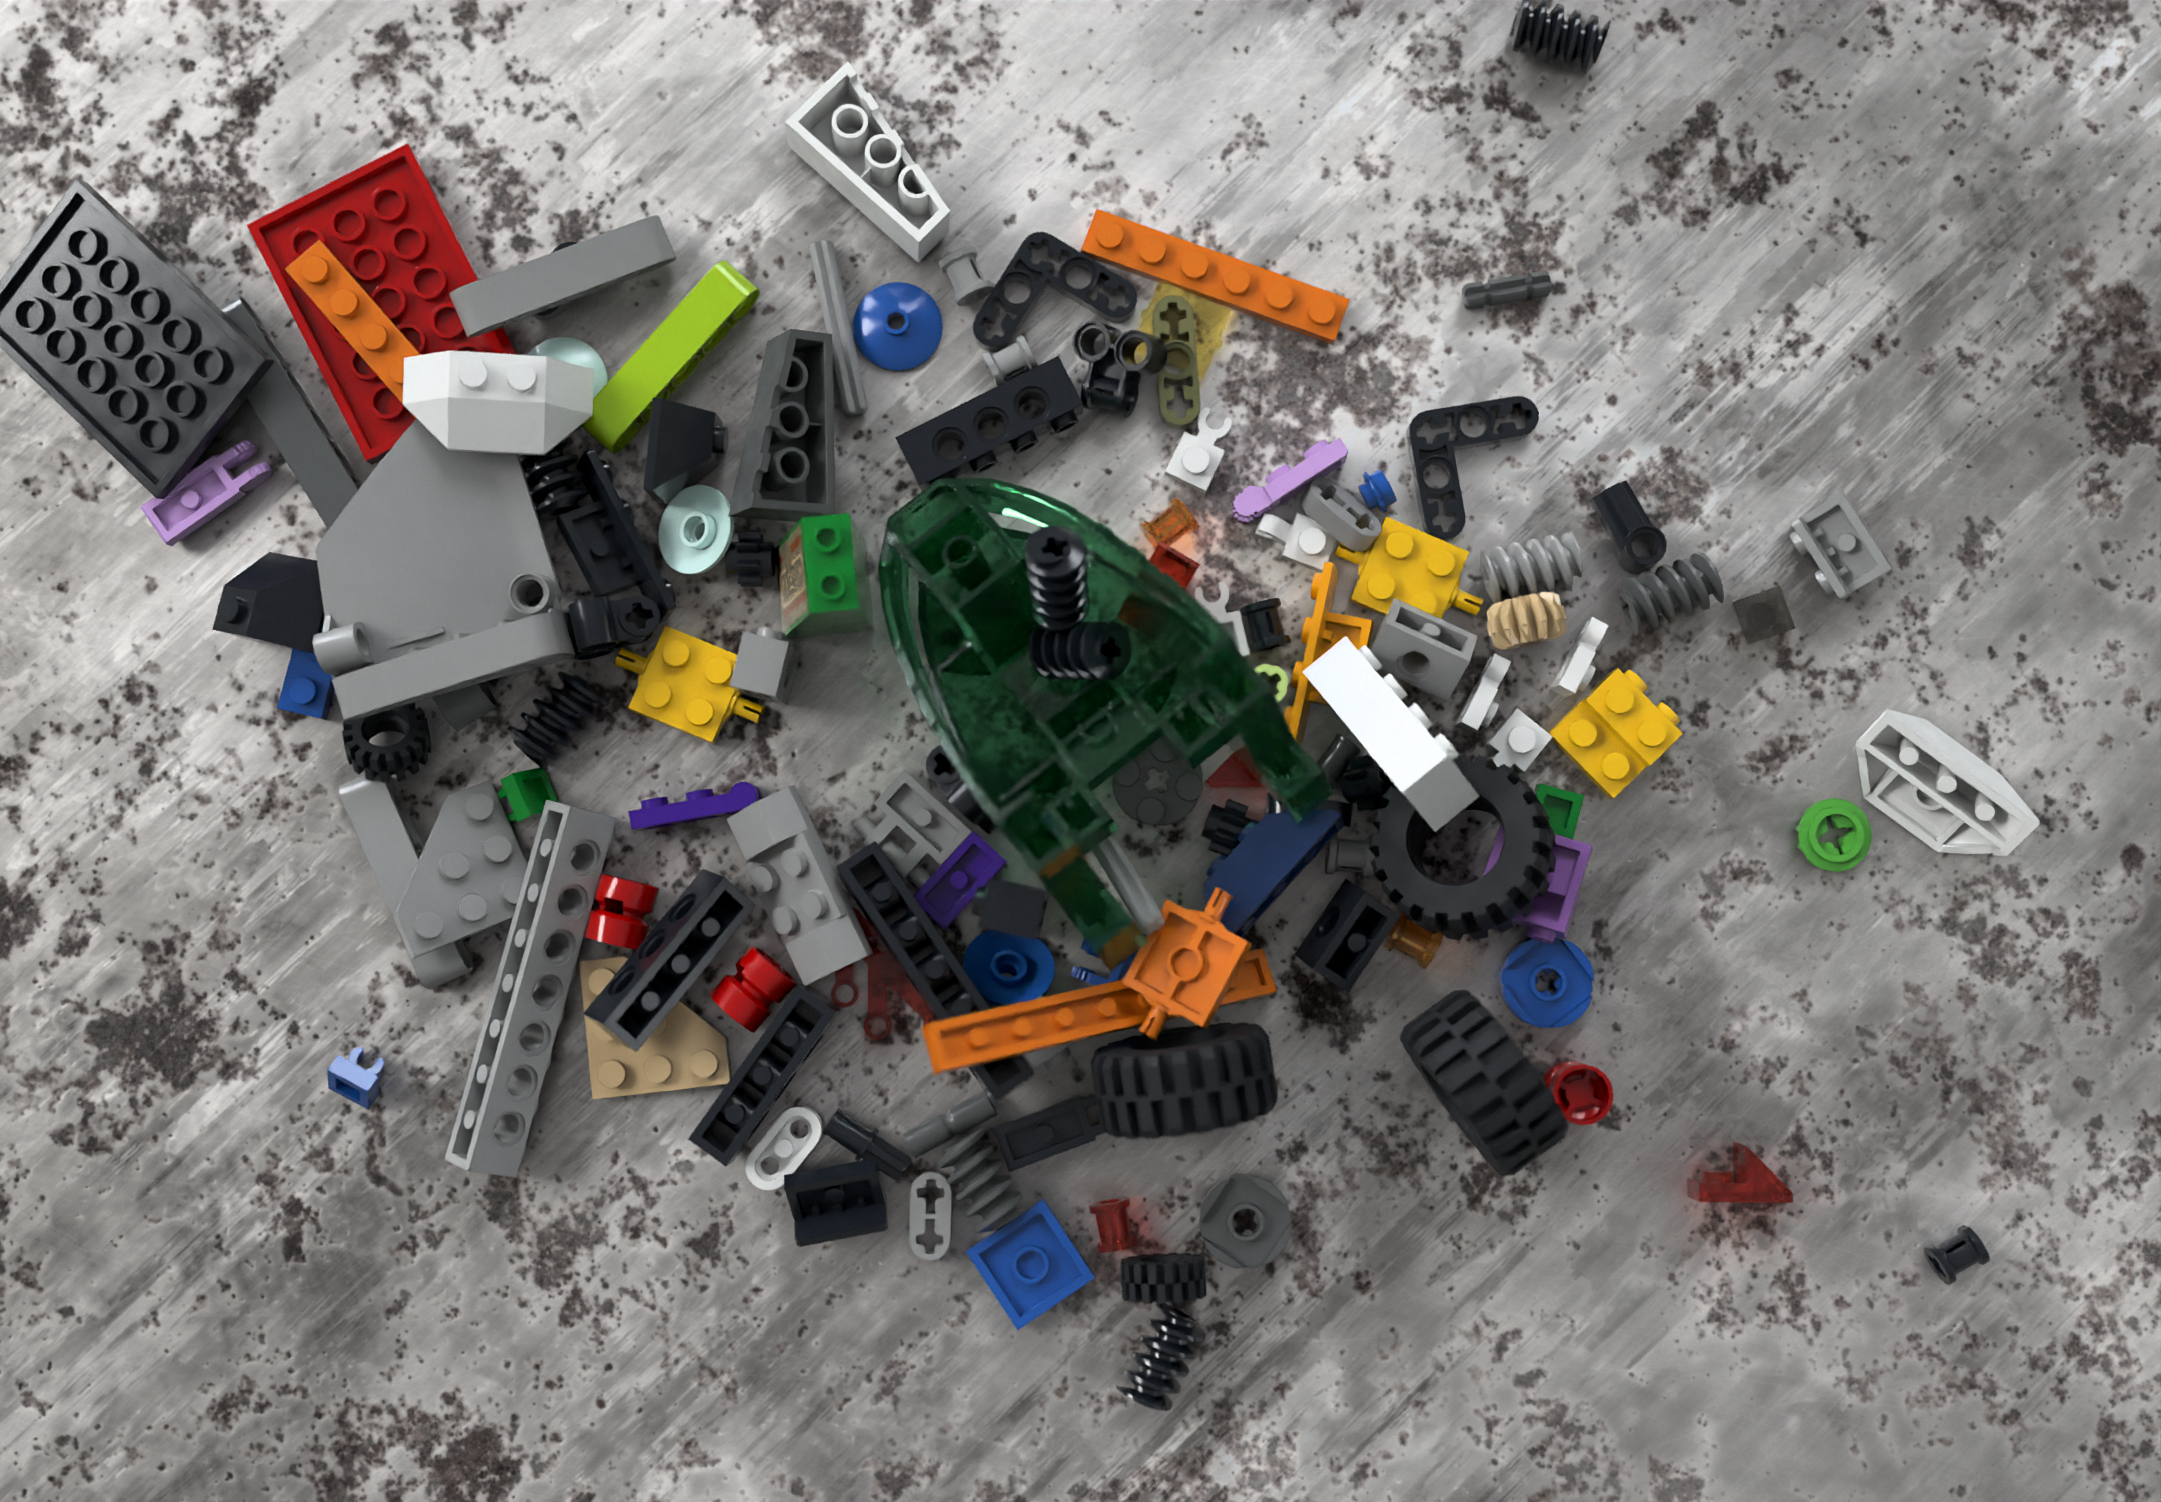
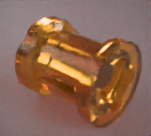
M1177 497L1171 499L1169 502L1170 506L1150 522L1144 520L1139 524L1146 539L1162 556L1168 554V547L1188 531L1194 533L1199 529V525L1192 513Z
M1401 912L1399 914L1401 916L1389 932L1383 948L1389 951L1395 948L1418 960V966L1426 969L1441 944L1443 934L1442 932L1432 934L1422 929Z

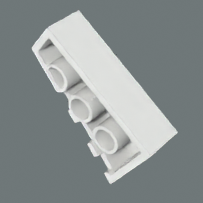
M847 61L785 121L787 145L919 263L949 233L950 210L918 163H914L904 148V142L895 129L892 130L879 111L878 104L871 94L865 91L857 79L856 72Z
M1345 636L1306 668L1303 673L1436 832L1476 800L1479 795L1454 764L1453 760L1459 754L1442 733L1435 738L1429 734L1427 729L1433 724L1416 703L1407 708L1401 701L1407 696V693L1389 673L1382 679L1376 672L1382 665L1367 646L1364 645L1357 650Z

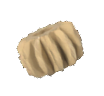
M1553 592L1533 593L1506 599L1502 602L1494 603L1486 611L1488 617L1486 624L1489 636L1492 637L1494 647L1501 650L1522 648L1558 639L1567 631L1564 605H1561L1560 596Z

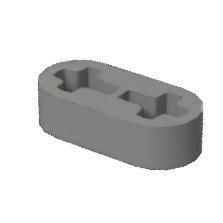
M1324 477L1313 479L1300 498L1303 510L1343 545L1352 550H1368L1382 531L1379 519L1346 490L1330 479Z
M937 1170L924 1171L918 1175L912 1183L910 1190L909 1244L914 1255L926 1261L938 1260L944 1256L950 1247L952 1239L953 1188L952 1184L948 1185L946 1182L948 1176ZM929 1179L936 1180V1187L944 1189L945 1192L944 1195L937 1197L935 1211H927V1197L919 1195V1188H924ZM927 1219H935V1234L943 1236L944 1240L943 1242H938L933 1251L926 1250V1243L918 1241L917 1237L925 1233Z

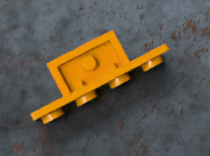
M1324 562L1322 573L1316 572L1313 578L1311 599L1316 600L1313 617L1305 618L1301 634V643L1307 644L1303 662H1296L1292 675V688H1296L1297 692L1294 705H1287L1282 722V732L1287 733V741L1292 745L1300 747L1303 744L1311 703L1331 707L1303 671L1345 636L1357 650L1364 645L1369 649L1374 622L1370 619L1331 613L1339 570L1334 563Z

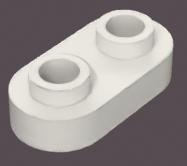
M794 1106L780 1115L747 1157L745 1165L746 1174L754 1186L762 1190H774L784 1185V1175L795 1173L821 1140L823 1123L818 1113L806 1106ZM801 1120L807 1124L808 1134L805 1137H798L793 1133L792 1126L795 1121ZM766 1157L777 1159L779 1169L776 1173H768L764 1169L763 1162Z

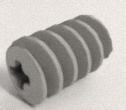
M1572 532L1564 533L1560 541L1553 535L1547 536L1542 545L1538 540L1530 539L1526 543L1525 550L1518 542L1511 543L1507 554L1500 546L1491 548L1489 557L1482 549L1480 551V566L1484 585L1494 603L1501 602L1503 590H1507L1511 599L1519 596L1520 587L1523 586L1529 595L1537 594L1538 583H1542L1548 593H1554L1555 580L1559 579L1565 590L1570 591L1573 586V577H1582L1581 553Z

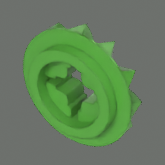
M1832 798L1818 801L1803 811L1804 815L1800 824L1796 827L1799 839L1797 847L1804 853L1808 863L1824 871L1839 872L1853 868L1864 859L1871 845L1872 832L1866 815L1859 807L1849 801ZM1828 822H1830L1833 828H1849L1850 830L1843 833V836L1837 839V848L1834 847L1832 842L1824 843L1817 840L1822 837V834L1828 832L1826 825Z

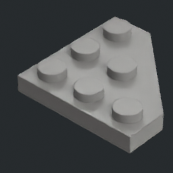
M491 780L447 795L441 806L429 838L425 843L403 898L394 915V920L412 960L513 919L528 864Z

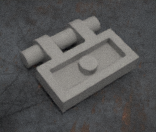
M905 770L873 803L886 815L882 822L877 826L865 814L853 826L865 838L863 844L866 847L876 841L888 860L896 867L895 870L901 879L905 880L908 878L919 889L932 876L920 865L921 861L929 854L936 862L942 865L972 832ZM897 827L901 828L917 843L909 853L889 837Z

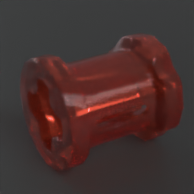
M1129 1197L1111 1198L1089 1205L1090 1213L1095 1214L1100 1238V1242L1097 1243L1099 1253L1125 1250L1137 1245L1136 1236L1131 1233L1127 1207L1131 1205Z

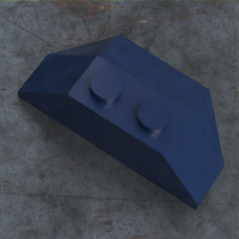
M1334 809L1266 814L1260 822L1256 819L1251 821L1238 837L1240 844L1229 856L1226 854L1219 856L1207 870L1206 875L1209 878L1204 882V906L1206 907L1215 887L1232 895L1233 899L1229 902L1220 922L1224 924L1229 932L1242 938L1327 843L1344 827L1340 814Z

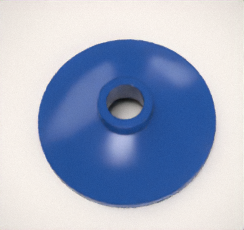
M893 282L873 289L859 303L853 319L854 338L861 353L875 366L889 371H907L924 364L935 353L942 337L943 323L937 304L927 292L909 283ZM893 316H901L905 319V323L902 328L895 330L888 326L889 320Z
M988 930L978 935L969 944L963 959V969L983 999L1000 1007L1034 1000L1041 994L1044 996L1054 979L1055 964L1049 948L1039 938L1035 940L1000 931ZM1002 973H1009V974L1013 975L1014 977H1006V976H1003V975H1001V974H1002Z

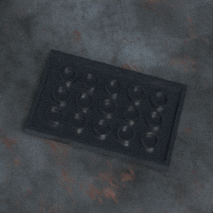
M77 179L74 181L0 280V348L156 499H164L183 480L275 362L95 189L84 181Z

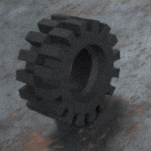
M415 702L364 718L343 722L344 730H342V736L349 765L353 764V769L358 775L364 771L365 778L374 781L377 774L380 775L381 783H390V775L395 774L398 781L405 780L406 770L415 775L420 771L419 763L425 765L429 760L428 753H431L432 746L427 718L425 719V712L422 708L416 709ZM386 731L400 732L405 735L400 742L390 746H377L369 742L375 735Z
M1153 1253V1255L1143 1254L1139 1255V1257L1130 1256L1121 1259L1122 1299L1124 1301L1132 1303L1142 1302V1304H1150L1152 1302H1158V1304H1166V1302L1180 1303L1182 1300L1194 1301L1202 1299L1207 1295L1205 1257L1200 1254Z

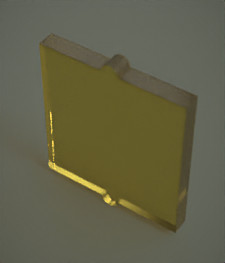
M1159 281L1148 309L1141 312L1143 321L1139 331L1153 335V311L1156 304L1162 298L1176 295L1186 299L1190 303L1194 314L1198 377L1204 379L1215 350H1219L1222 347L1220 338L1232 310ZM1174 306L1168 307L1167 314L1160 316L1161 321L1169 322L1170 339L1161 337V340L1164 343L1171 340L1188 342L1187 335L1178 338L1179 320L1186 319L1185 314H1178ZM1145 342L1141 343L1135 351L1147 355ZM1173 350L1167 353L1166 364L1186 371L1189 367V359L1185 353Z

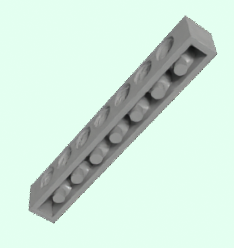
M550 800L545 802L445 1160L466 1171L509 1177L517 1176L520 1162L526 1153V1140L531 1122L538 1110V1097L545 1072L551 1064V1051L557 1029L563 1021L564 1004L569 986L576 974V961L582 940L585 937L584 934L607 850L613 842V829L616 822L614 817ZM575 848V854L572 860L570 861L571 853ZM563 893L562 900L558 905L559 896ZM550 938V943L545 950L546 942ZM538 982L537 989L532 995L533 988ZM525 1028V1032L520 1039V1034L522 1030ZM512 1074V1078L507 1084L508 1078ZM500 1118L499 1124L494 1129L496 1122Z

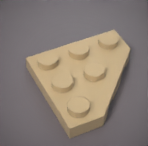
M629 956L579 961L584 1012L625 964ZM681 998L637 1053L615 1041L584 1014L592 1099L728 1084L732 1078L728 1036L714 1025L712 1026Z

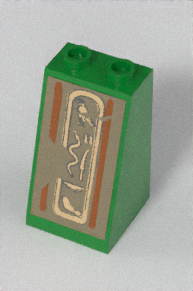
M850 513L801 518L775 548L782 631L785 633V637L791 639L873 631L874 624L866 541Z

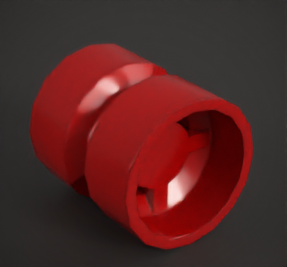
M601 873L594 896L595 900L600 904L599 909L590 911L584 936L603 943L636 950L647 937L649 925L644 920V917L647 914L653 913L659 888ZM622 907H623L624 913H620V910H621Z
M751 945L735 964L737 969L736 975H725L709 995L732 1019L748 1031L755 1033L771 1015L770 1004L772 1002L781 1003L798 983L773 958L757 946Z
M1573 1060L1561 1061L1550 1067L1543 1076L1542 1081L1554 1096L1556 1103L1563 1111L1564 1117L1568 1122L1578 1125L1594 1124L1603 1119L1611 1109L1614 1099L1613 1087L1607 1075L1597 1067Z

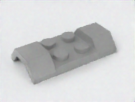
M795 785L758 800L727 818L745 860L749 861L744 864L782 947L786 946L804 987L814 984L823 977L873 954Z

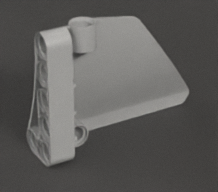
M416 418L358 489L318 543L316 549L324 608V624L322 633L316 634L313 637V648L317 661L323 671L332 675L333 686L344 721L364 718L447 692L553 664L575 656L560 606L562 598L561 589L519 454L448 451ZM538 582L543 588L544 595L541 602L533 607L527 600V591L532 584Z

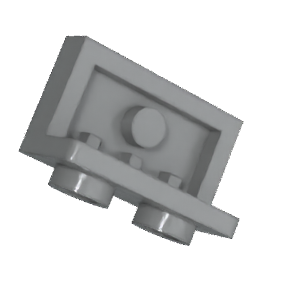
M1844 491L1791 523L1795 529L1790 534L1791 540L1803 557L1811 554L1820 568L1814 574L1828 595L1836 593L1839 599L1842 600L1855 590L1893 568Z

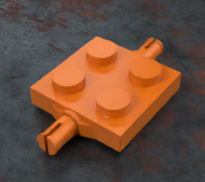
M1217 887L1214 888L1215 890L1203 912L1185 909L1166 899L1160 910L1165 921L1164 926L1146 936L1122 981L1126 986L1141 993L1148 1003L1153 1005L1139 1031L1155 1040L1158 1039L1157 1037L1169 1015L1187 1018L1207 1029L1252 946L1248 941L1229 932L1224 924L1220 922L1233 896Z

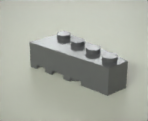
M789 329L767 341L728 517L798 522L801 518L836 514L832 334Z

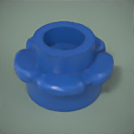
M1381 469L1370 475L1367 472L1363 473L1365 483L1359 485L1358 489L1370 510L1378 507L1383 513L1387 512L1386 507L1397 502V499L1386 476Z

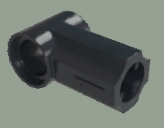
M1627 480L1605 489L1590 500L1591 505L1617 549L1618 562L1624 570L1631 574H1640L1651 570L1663 558L1667 549L1665 535L1660 529L1651 524ZM1637 540L1647 543L1652 552L1651 558L1642 559L1636 556L1632 550V542Z

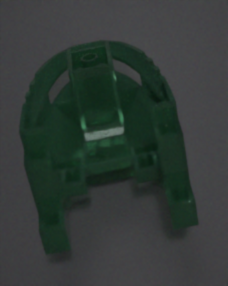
M993 478L937 479L888 517L878 563L881 603L891 645L904 673L905 681L920 706L927 723L932 728L945 753L969 789L1110 971L1115 969L1148 941L1084 857L1119 829L1113 818L1091 791L1160 738L1179 760L1194 770L1227 744L1296 823L1333 795L1324 771L1294 739L1272 688L1241 655L1234 637L1170 575L1160 571L1141 551L1134 546H1129L1107 526L1100 522H1095L1067 503L1036 490ZM989 513L1020 518L1040 527L1054 525L1067 527L1077 532L1083 539L1086 548L1088 596L1090 599L1089 612L1083 621H1105L1106 623L1115 621L1121 624L1128 632L1132 655L1129 665L1123 674L1113 680H1049L1041 677L1034 670L1029 660L1028 642L1029 636L1037 624L1034 622L1031 613V594L1028 586V568L1024 549L1026 540L1031 533L1000 527ZM909 569L918 580V621L928 665L924 666L916 643L909 608Z

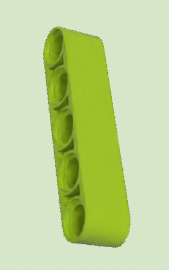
M726 260L717 263L593 398L592 417L580 426L612 454L621 451L651 419L653 398L668 400L752 308L760 295V289Z

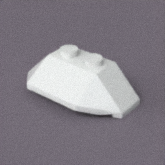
M449 350L404 358L403 406L448 451L544 456L581 424H584L592 417L594 369L547 356Z
M1886 709L1856 741L1863 798L1936 852L1958 854L1993 853V856H2008L2040 824L2039 819L1999 772L1926 719Z

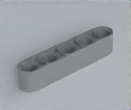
M655 215L453 290L449 295L467 337L471 338L650 272L673 262L677 258L659 216Z
M377 774L374 781L366 779L365 775L339 786L342 802L414 970L423 986L431 990L473 970V963L464 939L412 960L394 920L395 912L403 898L424 847L392 775H390V783H381L380 775Z

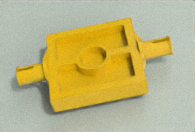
M1387 516L1382 522L1381 533L1368 550L1355 551L1339 542L1334 556L1359 565L1357 583L1349 602L1384 617L1394 598L1440 619L1451 605L1477 616L1484 599L1459 589L1460 574L1470 553L1469 551Z
M666 625L655 649L647 658L630 652L625 648H621L618 653L622 658L616 657L615 666H620L639 674L638 687L628 706L630 711L709 744L715 745L723 725L733 714L758 724L761 720L759 714L763 715L764 705H759L742 698L741 693L730 686L737 659L736 654Z

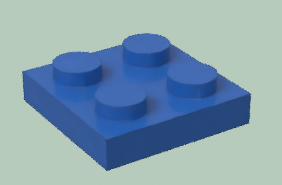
M1044 1197L1030 1206L1025 1213L996 1229L966 1250L967 1255L1017 1330L1095 1278V1274Z

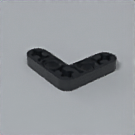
M1035 232L1028 235L1022 242L976 315L973 323V333L977 344L983 350L998 352L1008 347L1047 285L1112 323H1123L1134 315L1137 307V292L1134 286L1126 279L1053 235L1045 232ZM1043 245L1049 247V257L1059 264L1063 255L1067 257L1061 264L1058 277L1052 275L1055 272V265L1047 260L1042 259L1038 264L1033 263V253L1030 251L1032 248L1040 250ZM1074 267H1084L1090 272L1092 280L1087 287L1075 289L1066 281L1068 271ZM1100 278L1105 280L1103 291L1112 296H1116L1119 291L1125 293V303L1128 305L1126 308L1118 306L1115 310L1109 309L1108 297L1098 292L1096 300L1090 298L1096 292ZM1013 281L1024 282L1030 289L1029 297L1022 303H1012L1007 300L1004 291L1009 283ZM999 303L1006 312L1017 316L1015 319H1012L1007 313L1001 322V330L1004 335L1002 337L994 335L989 340L985 338L986 330L983 325L985 323L993 325L1000 315V309L994 307V305Z
M1513 396L1427 410L1417 414L1412 419L1407 429L1406 439L1421 523L1425 533L1448 542L1453 540L1463 530L1465 510L1454 451L1518 441L1526 438L1536 428L1539 421L1538 409L1530 399L1524 396ZM1513 408H1517L1520 415H1527L1528 419L1521 425V429H1516L1514 422L1500 423L1497 427L1499 434L1493 433L1494 418L1490 410L1496 411L1495 419L1508 417ZM1467 414L1479 416L1484 422L1483 434L1478 437L1465 435L1460 427L1461 418ZM1447 417L1452 418L1451 433L1455 441H1449L1450 432L1437 434L1432 444H1427L1425 437L1417 436L1416 432L1421 430L1424 422H1429L1431 429L1445 428L1448 424ZM1431 465L1443 467L1448 474L1446 486L1440 489L1429 487L1423 478L1424 470ZM1450 493L1452 500L1446 499L1444 501V512L1447 517L1454 516L1455 522L1448 527V532H1443L1441 525H1433L1432 520L1439 515L1438 501L1428 504L1427 498L1438 499Z

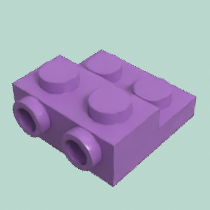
M1501 824L1484 875L1493 868L1502 853L1505 833ZM1555 835L1556 845L1552 847V852L1557 858L1555 871L1547 873L1546 880L1550 886L1545 896L1540 897L1536 895L1531 903L1535 909L1526 918L1519 913L1510 920L1513 924L1528 928L1526 934L1528 937L1549 944L1554 943L1555 937L1565 940L1567 938L1580 898L1579 891L1593 851V847L1590 844Z

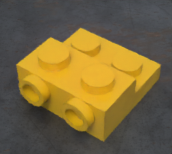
M1619 668L1609 672L1548 732L1553 736L1551 740L1609 799H1614L1647 766H1651L1683 734L1676 727L1680 722L1677 714L1662 702L1655 706L1643 694L1648 689L1645 682L1633 671L1627 670L1623 674Z

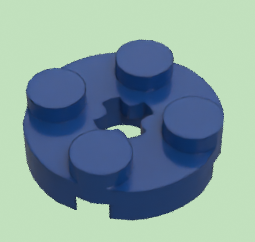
M1555 937L1554 943L1549 944L1530 938L1518 944L1507 955L1503 967L1499 971L1498 981L1501 987L1502 998L1507 1008L1515 1017L1522 1022L1539 1028H1558L1573 1023L1587 1010L1592 998L1590 995L1593 989L1592 981H1594V974L1587 956L1572 942ZM1541 970L1546 974H1550L1553 971L1556 973L1558 978L1553 984L1557 990L1553 994L1546 990L1538 992L1535 985L1539 982L1537 974Z

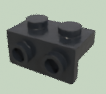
M876 1158L784 1175V1189L794 1218V1233L797 1246L802 1247L881 1232L888 1229L886 1194Z

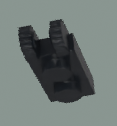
M1095 1092L1082 1098L1080 1095L993 1127L1008 1171L1012 1172L1096 1140L1095 1136L1106 1133L1100 1125V1121L1091 1125L1085 1110L1097 1105Z

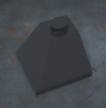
M653 398L643 490L660 506H667L683 489L699 483L718 467L719 454H726L728 427H722L723 422L715 412L663 398Z
M273 552L267 553L224 585L212 630L260 643L315 654L313 637L316 634L322 633L324 624V608L317 561Z

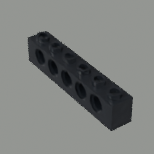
M876 841L836 866L838 877L936 1021L990 1010L986 1001ZM1023 1055L968 1067L993 1105L1031 1080L1035 1074Z

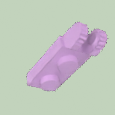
M1340 437L1330 444L1325 439L1316 443L1304 452L1305 460L1290 469L1288 464L1279 467L1265 478L1268 484L1263 488L1250 485L1243 490V493H1238V496H1235L1234 506L1232 507L1234 519H1237L1242 524L1247 523L1248 525L1249 522L1253 523L1254 519L1258 520L1264 513L1274 510L1305 490L1313 479L1325 477L1345 464L1348 449Z
M244 440L235 444L234 447H231L221 455L212 456L189 472L164 499L153 497L140 507L165 544L172 547L244 497L246 491L255 489L273 475V470L267 462L254 465L236 478L229 469L240 466L255 455L258 449L252 440Z

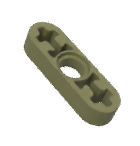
M1170 295L1162 298L1154 308L1152 317L1153 335L1160 339H1170L1169 322L1161 321L1160 317L1167 315L1168 308H1176L1177 315H1184L1185 319L1179 320L1177 329L1178 339L1188 337V342L1171 340L1164 344L1167 353L1171 351L1183 352L1188 357L1189 367L1181 374H1172L1165 367L1156 373L1158 407L1160 417L1166 425L1175 429H1183L1195 422L1200 410L1194 314L1190 303L1186 299ZM1191 381V387L1183 385L1182 397L1183 402L1191 404L1192 408L1186 410L1183 418H1177L1175 410H1168L1166 406L1174 402V386L1165 388L1164 382L1179 385Z

